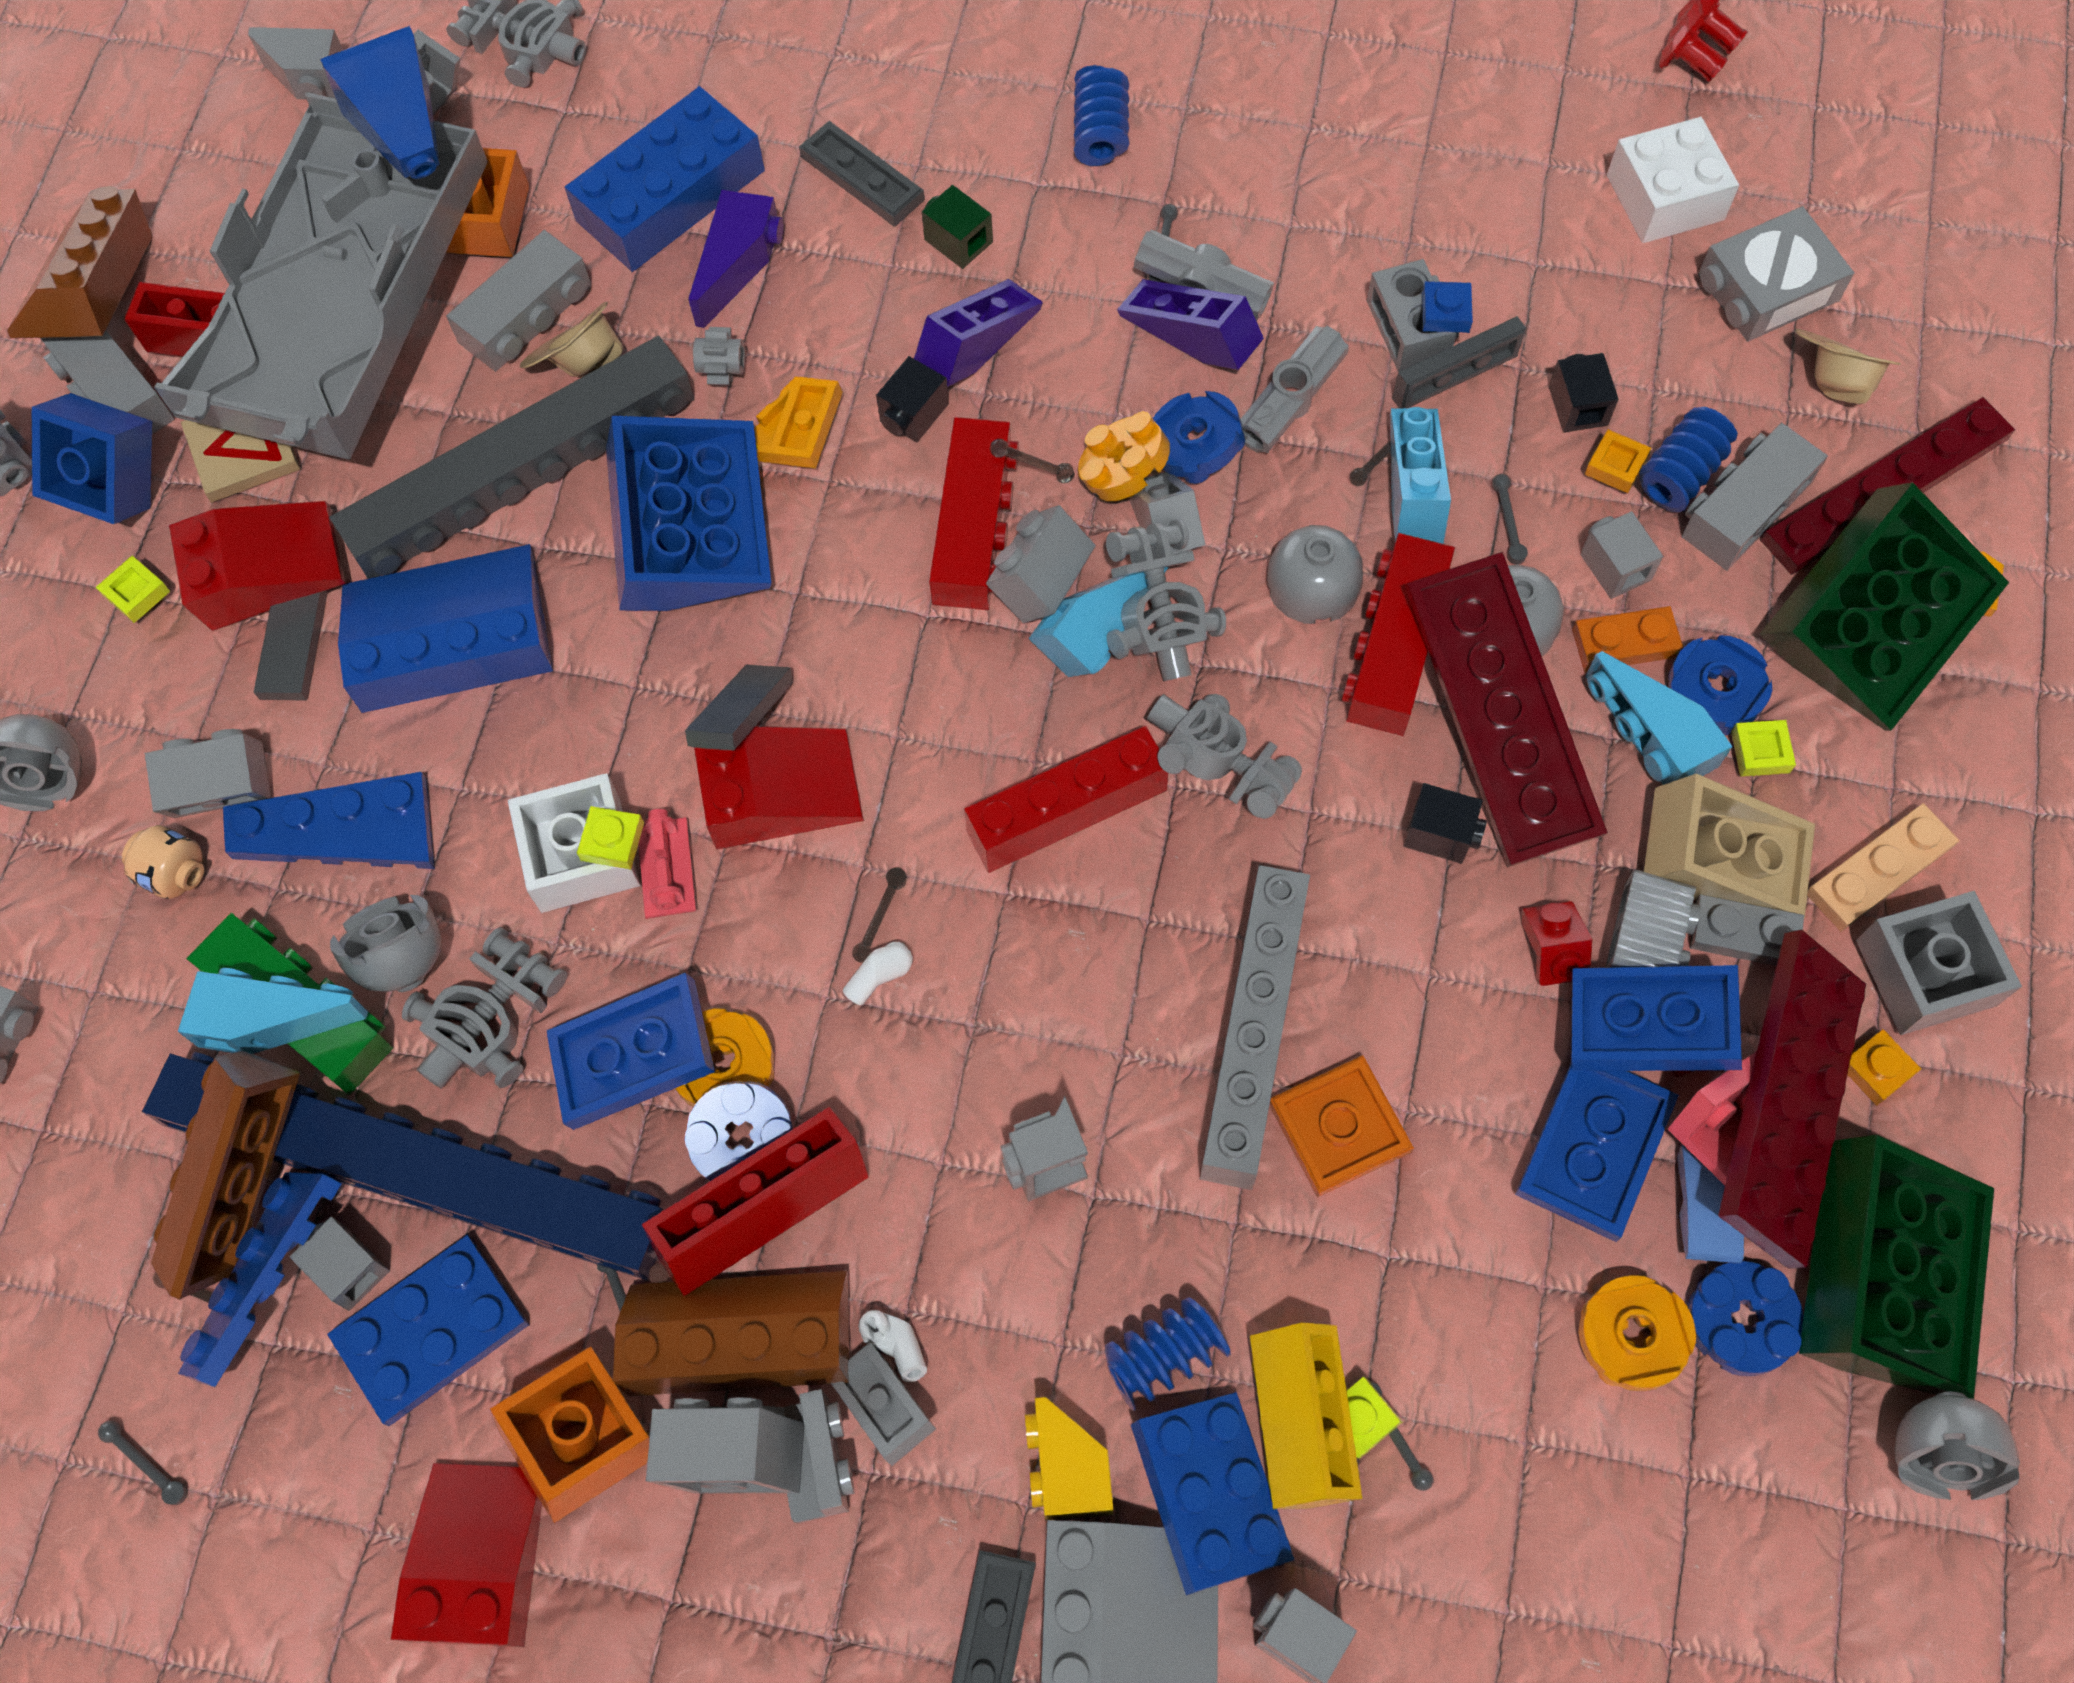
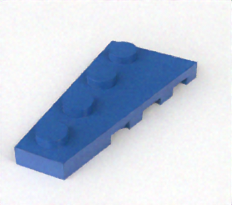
M422 772L223 807L225 852L231 859L296 862L298 859L320 860L322 864L343 865V861L369 862L371 866L393 867V864L415 865L419 869H435L427 779Z
M285 1172L282 1178H277L270 1185L262 1202V1206L266 1209L256 1228H250L237 1246L235 1256L239 1259L228 1279L224 1278L219 1282L210 1297L208 1308L211 1309L208 1318L201 1330H196L191 1334L182 1349L180 1359L184 1363L178 1374L212 1387L217 1385L255 1324L256 1316L250 1312L255 1302L262 1303L270 1295L274 1294L285 1276L282 1272L283 1264L281 1260L286 1252L292 1250L297 1243L305 1244L316 1226L314 1222L309 1220L311 1212L321 1196L332 1201L342 1183L324 1174Z

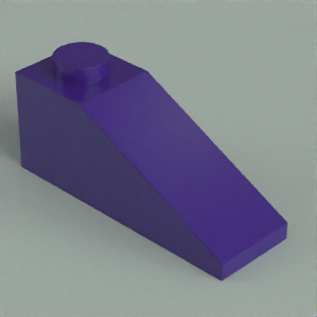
M721 190L688 298L696 327L705 328L769 262L774 244L781 243L784 222L782 217L777 216L774 197Z
M1010 279L1002 281L928 315L914 359L945 376L948 387L976 373L1041 310L1043 302Z
M1142 279L1117 309L1120 317L1205 364L1239 370L1264 339L1247 298L1242 295Z

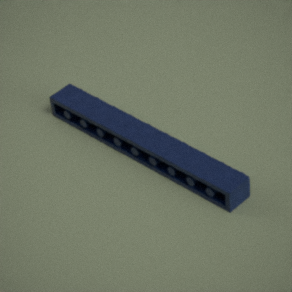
M193 1052L190 1059L170 1053L142 1113L162 1126L186 1133L187 1127L194 1115L197 1114L204 1093L201 1087L203 1075L208 1066L214 1061V1058L197 1052ZM300 1084L296 1085L274 1155V1162L308 1173L324 1174L340 1183L649 1281L658 1257L641 1224L664 1211L663 1208L659 1207L661 1204L660 1199L636 1190H631L629 1196L625 1197L610 1192L611 1185L596 1177L581 1174L579 1181L571 1180L560 1176L562 1170L548 1162L531 1159L529 1166L511 1161L512 1153L500 1147L482 1143L480 1150L461 1145L464 1139L452 1132L433 1128L430 1135L413 1130L415 1123L404 1117L385 1112L381 1120L365 1115L367 1109L356 1102L336 1097L334 1104L317 1100L319 1094L316 1091Z

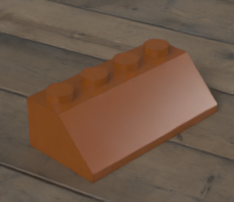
M104 186L89 192L62 231L7 330L10 339L103 336L153 237L136 189H117L112 186Z
M245 1051L215 1057L214 1061L206 1069L201 1083L202 1090L204 1091L197 1114L191 1119L186 1130L185 1137L188 1145L182 1164L176 1169L171 1178L170 1191L172 1196L166 1215L160 1220L154 1233V1241L157 1245L151 1264L169 1296L180 1300L218 1283L224 1278H229L239 1259L235 1256L237 1246L244 1234L252 1228L300 1072Z
M833 1271L711 1279L686 1296L682 1295L674 1282L631 1284L615 1324L613 1382L628 1396L820 1385L836 1382L849 1383L848 1272Z

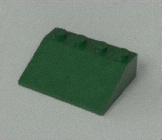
M1913 482L1878 488L1770 620L1760 635L1793 668L1883 730L1891 731L2010 582Z
M1879 1135L1835 1140L1831 1150L1825 1179V1189L1822 1193L1815 1226L1801 1333L1802 1345L1799 1349V1354L1841 1371L1934 1395L1942 1392H1957L1974 1399L1995 1188Z

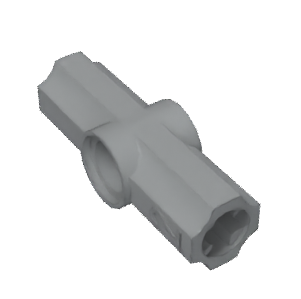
M1152 229L1149 232L1147 231L1143 237L1134 260V268L1170 284L1246 296L1256 321L1261 318L1274 287V282L1232 265L1229 256L1214 245L1200 244L1193 248Z
M1327 325L1325 327L1316 326L1291 358L1282 361L1275 367L1272 381L1241 418L1242 429L1245 435V446L1256 453H1268L1293 421L1304 416L1309 411L1313 396L1348 354L1349 345L1344 342L1339 332ZM1294 387V388H1297V389H1299V390H1298V391H1288V390H1286L1285 388Z

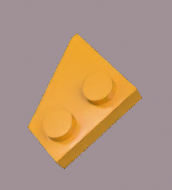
M795 376L780 391L779 397L774 402L767 404L756 416L759 422L754 428L758 462L816 469L843 393L839 382Z

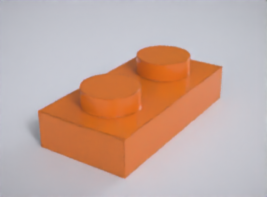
M1671 606L1576 620L1572 628L1584 672H1588L1595 655L1601 651L1627 665L1676 658L1684 648Z

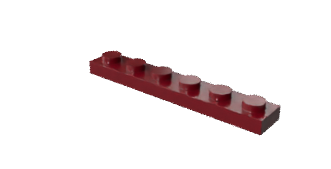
M1982 397L1771 527L1764 533L1760 541L1784 568L1793 575L1826 553L1878 488L1913 482L1924 493L2006 442L2015 429Z

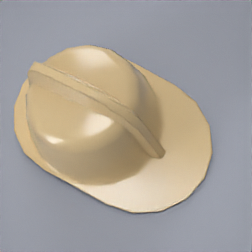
M602 303L582 322L538 347L520 363V368H527L544 359H548L570 376L582 378L618 358L623 351L622 343L602 313L608 303Z
M1795 329L1796 334L1817 344L1814 377L1817 386L1824 395L1835 400L1859 405L1866 403L1877 389L1889 364H1901L1899 362L1870 357L1827 337L1802 329Z

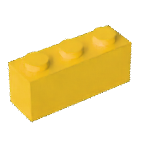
M1301 1322L1250 1335L1253 1356L1252 1367L1256 1378L1260 1426L1263 1431L1268 1468V1485L1271 1490L1273 1509H1310L1363 1499L1337 1325Z

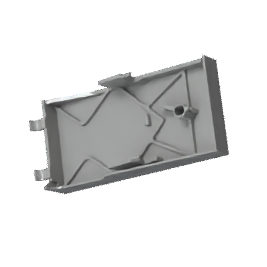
M306 92L305 97L309 106L252 219L244 207L249 193L247 189H242L236 202H230L212 244L210 253L229 286L209 326L163 382H157L154 388L175 418L350 460L488 161L476 130L434 121L440 165L427 177L414 179L409 176L404 178L342 115L335 98Z

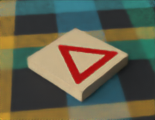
M188 420L181 422L205 495L211 503L301 470L291 445Z

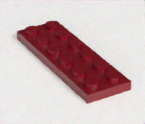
M1503 552L1408 583L1405 589L1507 868L1606 835L1608 833Z
M1802 929L1784 933L1718 1215L1788 1269L1807 1268L1866 989L1864 981Z

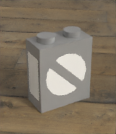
M1803 206L1711 245L1698 273L1704 289L1715 297L1725 311L1729 323L1740 331L1747 342L1839 302L1854 275V271Z

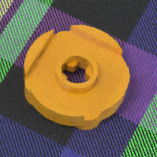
M1145 411L1120 419L1108 426L1105 424L1097 425L1085 437L1084 441L1087 447L1080 457L1078 474L1092 494L1093 492L1096 493L1102 500L1118 501L1140 492L1148 485L1144 478L1154 468L1158 473L1164 468L1170 454L1169 439L1151 415Z
M718 1008L703 1011L702 1015L711 1054L721 1050L724 1055L734 1053L735 1059L730 1062L731 1068L726 1072L721 1073L719 1070H715L714 1073L675 1088L680 1097L688 1105L694 1107L705 1092L718 1084L734 1081H752L769 1087L774 1079V1052L763 1027L753 1017L744 1013L741 1015Z
M1638 1275L1623 1276L1604 1284L1584 1304L1579 1322V1339L1583 1353L1589 1364L1597 1371L1600 1379L1608 1385L1620 1386L1631 1391L1654 1390L1676 1379L1687 1365L1689 1356L1693 1354L1696 1344L1694 1320L1685 1302L1675 1292H1668L1664 1287L1655 1284L1657 1281L1648 1277ZM1627 1319H1636L1639 1327L1648 1326L1651 1336L1643 1340L1644 1348H1637L1633 1341L1625 1339L1623 1331L1628 1328Z

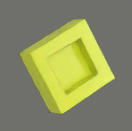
M133 555L96 586L103 597L133 623L138 621L170 592L167 586Z
M1786 720L1736 723L1732 729L1731 735L1740 777L1788 774L1796 766Z
M590 806L577 850L580 860L631 870L644 826L641 815Z
M1364 1376L1347 1390L1356 1457L1359 1459L1403 1423Z

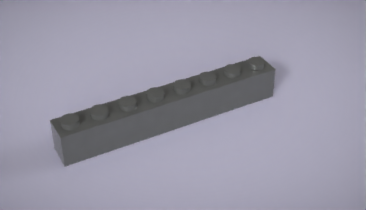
M658 335L331 515L329 518L368 579L390 574L402 563L422 552L433 550L443 540L461 530L476 526L486 516L506 505L517 503L524 495L543 484L558 480L568 470L588 459L599 457L606 450L611 416L665 417L668 414H675L682 410L686 404L695 400L688 375Z

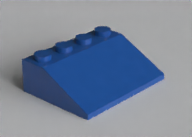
M611 416L606 455L619 610L669 611L770 588L771 574L753 421Z
M528 544L343 584L338 637L344 689L361 713L552 672L553 666L531 545Z

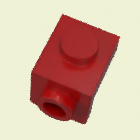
M1573 901L1549 903L1522 909V926L1537 955L1536 978L1541 986L1572 982L1573 968L1591 967L1593 939Z

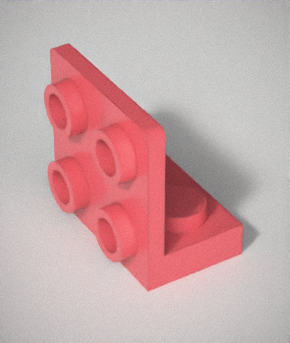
M1756 1052L1742 1060V1070H1728L1700 1089L1668 1128L1686 1149L1723 1185H1726Z

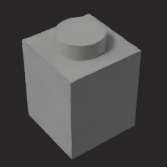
M1632 511L1616 519L1612 516L1605 517L1589 529V535L1580 555L1610 599L1653 579L1663 555Z
M332 1217L325 1223L316 1224L305 1244H298L299 1248L289 1256L332 1302L348 1311L390 1272L346 1226Z

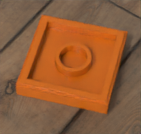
M1363 1055L1270 1099L1269 1107L1317 1198L1412 1153L1414 1149Z

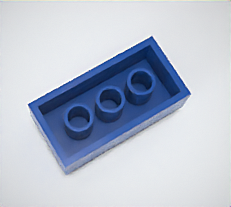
M699 86L564 186L575 221L631 272H634L715 210L721 190L738 192L762 174L765 168L758 135Z

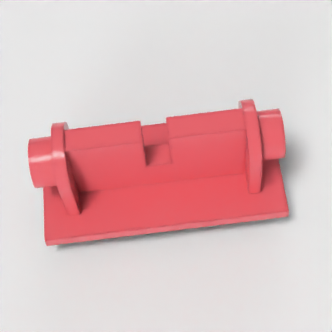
M665 809L651 810L648 812V819L644 821L638 844L645 918L695 912L696 902L687 818L673 819L668 817V811Z

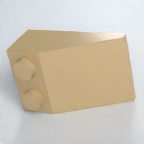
M1696 773L1655 788L1644 872L1696 886L1694 900H1697L1701 894L1802 914L1805 918L1815 824Z

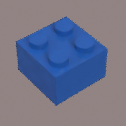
M72 393L32 406V496L111 524L119 523L151 508V420Z

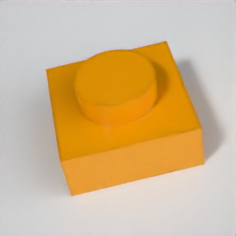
M1607 429L1587 466L1585 475L1625 493H1629L1649 456L1651 447Z
M1882 1029L1851 1055L1847 1075L1877 1106L1918 1073L1921 1068Z

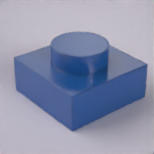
M1425 281L1422 291L1423 331L1470 333L1473 322L1472 284Z

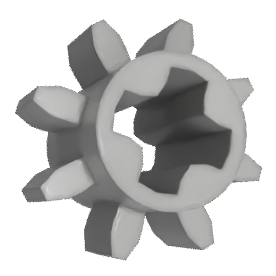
M709 327V330H705V338H695L693 364L695 372L707 373L708 385H729L730 382H733V374H743L745 347L743 339H731V327Z

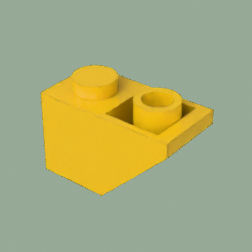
M1035 1398L1036 1413L1025 1414L1027 1448H1039L1041 1470L1030 1472L1032 1508L1044 1507L1045 1521L1113 1515L1108 1450L1048 1398Z

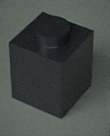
M1604 353L1592 355L1574 354L1557 361L1549 384V390L1563 433L1608 426L1619 398Z
M908 356L876 394L879 419L882 425L892 434L897 436L903 434L918 443L949 405L947 378Z
M1423 783L1403 847L1462 864L1469 847L1478 850L1484 835L1487 820L1478 818L1483 800Z

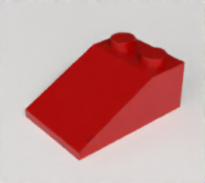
M326 501L220 508L170 524L169 528L182 605L213 631L270 610V606L345 584L334 525L329 518L331 516L330 505Z
M754 727L734 751L694 748L706 826L716 850L864 821L846 729Z
M433 1463L399 1578L390 1640L503 1647L525 1646L542 1503L520 1467Z

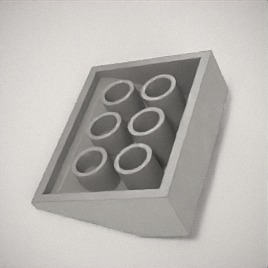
M1047 1520L1041 1683H1217L1218 1586L1186 1596L1164 1528L1103 1522Z

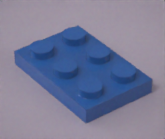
M1738 965L1573 968V1071L1742 1070Z
M686 972L546 1031L562 1121L564 1125L572 1130L715 1072L696 983Z
M1571 1061L1515 1195L1617 1242L1623 1235L1679 1095L1628 1071H1573Z
M466 1235L327 1333L381 1422L384 1425L391 1426L528 1327L529 1323L475 1241Z
M1237 1392L1138 1419L1131 1424L1186 1596L1295 1560L1278 1510L1273 1509L1271 1490Z

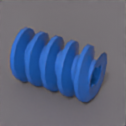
M1091 65L1076 71L1074 78L1076 84L1074 89V153L1081 163L1093 167L1110 163L1116 156L1123 154L1128 149L1130 144L1128 137L1130 130L1128 122L1130 115L1128 89L1130 83L1128 77L1122 71L1099 65Z
M1704 406L1695 407L1688 411L1682 422L1674 427L1671 435L1664 439L1661 447L1653 452L1650 460L1643 464L1639 472V478L1644 492L1654 503L1667 511L1677 513L1684 511L1690 502L1689 500L1698 495L1700 487L1707 484L1711 477L1710 474L1715 473L1719 469L1721 462L1729 457L1732 451L1730 444L1736 441L1738 435L1734 425L1726 416L1715 409Z
M1188 1297L1181 1301L1182 1317L1171 1308L1162 1312L1164 1329L1152 1319L1143 1322L1145 1340L1133 1330L1124 1333L1126 1351L1113 1341L1105 1344L1108 1370L1120 1394L1132 1411H1136L1133 1397L1134 1392L1139 1391L1150 1402L1155 1399L1152 1382L1156 1379L1168 1390L1175 1388L1171 1372L1175 1368L1188 1379L1194 1377L1191 1365L1192 1358L1196 1357L1207 1368L1213 1366L1210 1354L1211 1347L1215 1346L1226 1357L1231 1355V1350L1219 1326L1210 1313L1194 1299Z

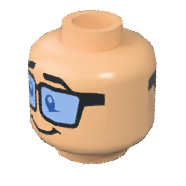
M162 825L138 831L132 835L123 849L122 862L128 880L132 884L164 899H172L182 895L185 891L194 889L200 883L204 874V866L202 864L203 853L199 844Z

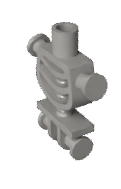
M468 0L470 7L462 6L457 13L459 20L456 23H450L446 28L448 35L454 42L461 46H468L472 40L475 51L480 54L485 52L499 33L498 41L504 58L509 64L505 70V77L518 87H527L531 81L530 71L544 74L556 58L578 66L583 61L586 53L585 42L573 37L574 33L569 20L572 15L579 16L583 12L582 5L578 0H561L556 6L547 0H525L520 4L517 3V0Z
M1181 519L1172 520L1167 527H1164L1161 523L1149 524L1146 530L1141 526L1129 529L1126 535H1122L1118 531L1111 532L1106 539L1108 555L1114 562L1122 561L1127 554H1130L1132 563L1111 569L1112 578L1144 572L1147 579L1146 583L1148 584L1147 588L1137 591L1123 604L1121 619L1125 630L1120 632L1114 629L1108 632V647L1111 653L1118 659L1128 656L1130 649H1133L1136 656L1157 652L1163 681L1192 675L1185 645L1205 641L1207 639L1206 632H1209L1213 637L1222 636L1226 629V615L1222 608L1214 607L1209 612H1205L1203 596L1195 587L1181 582H1166L1165 567L1195 560L1193 551L1172 555L1170 546L1182 549L1187 546L1189 541L1187 526ZM1170 596L1175 597L1179 603L1171 604ZM1151 599L1152 609L1144 611L1146 602ZM1175 616L1182 619L1183 622H1176L1174 620ZM1155 620L1156 627L1148 630V627Z
M1163 694L1147 717V720L1171 735L1167 743L1158 752V762L1162 769L1170 774H1177L1186 769L1195 777L1207 781L1222 778L1233 770L1238 775H1241L1242 779L1229 800L1237 804L1246 793L1249 795L1247 799L1248 809L1254 816L1263 819L1271 817L1301 777L1302 767L1300 763L1291 756H1281L1276 761L1271 759L1278 747L1272 742L1268 743L1256 760H1251L1250 757L1243 754L1242 752L1247 742L1246 731L1240 721L1229 714L1230 704L1225 697L1219 694L1207 695L1203 700L1199 699L1192 709L1188 711Z
M502 927L495 929L487 937L483 945V952L486 955L493 956L496 954L501 958L496 965L476 951L469 958L480 972L495 981V984L492 985L488 992L477 987L453 985L444 989L432 1004L425 1001L424 994L416 991L409 996L403 1007V1020L412 1022L416 1019L422 1022L419 1028L420 1031L436 1045L417 1068V1071L440 1089L444 1087L462 1064L480 1077L491 1071L496 1076L494 1082L499 1088H505L512 1084L522 1073L523 1065L519 1061L511 1062L506 1056L515 1047L518 1032L503 1004L510 998V995H515L533 1009L542 1013L547 1005L539 995L530 990L532 985L536 982L543 987L542 993L545 996L552 997L559 992L567 979V972L561 968L554 970L547 965V957L541 953H536L528 958L530 946L524 941L515 943L507 938L508 932ZM521 966L522 968L518 971V973H517V974L514 976V978H513L512 976L515 974V972H516V971L519 969V967ZM466 1002L478 1003L472 1010L461 1006ZM496 1013L502 1023L498 1036L488 1025ZM447 1020L462 1021V1025L458 1026ZM480 1032H483L488 1044L484 1050L475 1041L476 1036H479ZM469 1047L472 1050L470 1053L466 1051Z

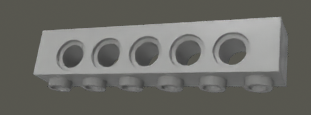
M1262 865L1258 867L1200 1180L1248 1190L1253 1189L1260 1161L1310 874Z

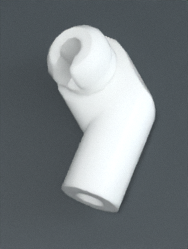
M891 942L885 947L872 951L843 988V993L855 1004L863 1005L878 985L900 978L909 971L913 963L911 951L901 942Z
M870 1310L862 1315L859 1320L858 1329L863 1341L866 1344L871 1342L878 1351L894 1357L903 1381L914 1382L927 1373V1367L918 1341L909 1323L892 1315L882 1313L879 1310Z

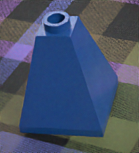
M410 26L320 59L342 115L404 178L411 176L414 179H420L431 175L436 170V167L440 165L428 80Z

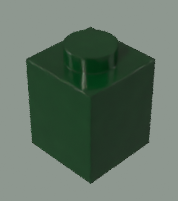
M953 184L941 195L931 198L921 211L924 240L962 269L993 243L992 214Z

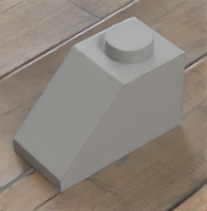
M249 27L248 35L263 65L296 99H306V92L335 98L320 60L343 51L334 29Z
M1167 472L1144 478L1148 485L1140 492L1128 497L1139 526L1145 530L1149 524L1161 523L1164 527H1167L1172 520L1181 519L1187 526L1189 541L1187 546L1182 549L1170 546L1172 555L1191 552L1194 548L1204 546L1205 540L1194 490L1175 475Z

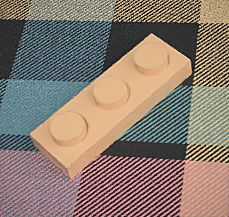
M1923 803L1811 886L1807 896L1836 928L1842 932L1951 850L1960 840Z

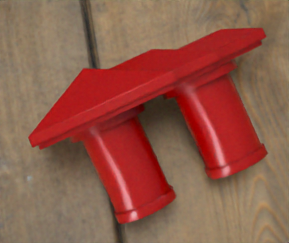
M1690 0L1679 12L1677 22L1670 31L1668 43L1662 51L1659 67L1663 69L1664 66L1667 67L1672 59L1677 61L1680 58L1709 83L1724 67L1728 59L1698 36L1700 32L1704 33L1729 55L1743 40L1748 31L1741 28L1718 8L1720 0Z

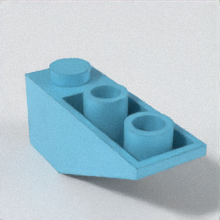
M1421 407L1391 408V499L1395 543L1398 533L1444 544L1451 496L1438 409H1424Z
M1144 572L1110 578L1064 598L1055 614L1044 617L1028 639L1067 677L1097 673L1106 665L1111 656L1107 644V634L1114 629L1120 632L1125 630L1121 619L1123 604L1137 591L1148 587L1146 575Z
M1603 651L1595 655L1585 676L1589 690L1597 701L1605 703L1615 717L1619 733L1625 740L1633 742L1644 758L1647 772L1654 780L1661 781L1664 785L1696 773L1704 776L1719 768L1733 746L1703 706Z
M221 968L218 974L197 971L178 1032L198 1048L230 1053L245 1051L255 1054L364 1020L367 1017L368 1011L353 997V991L342 986L322 984L320 990L304 988L302 983L287 977L271 976L270 981L265 982L252 980V976L243 971Z

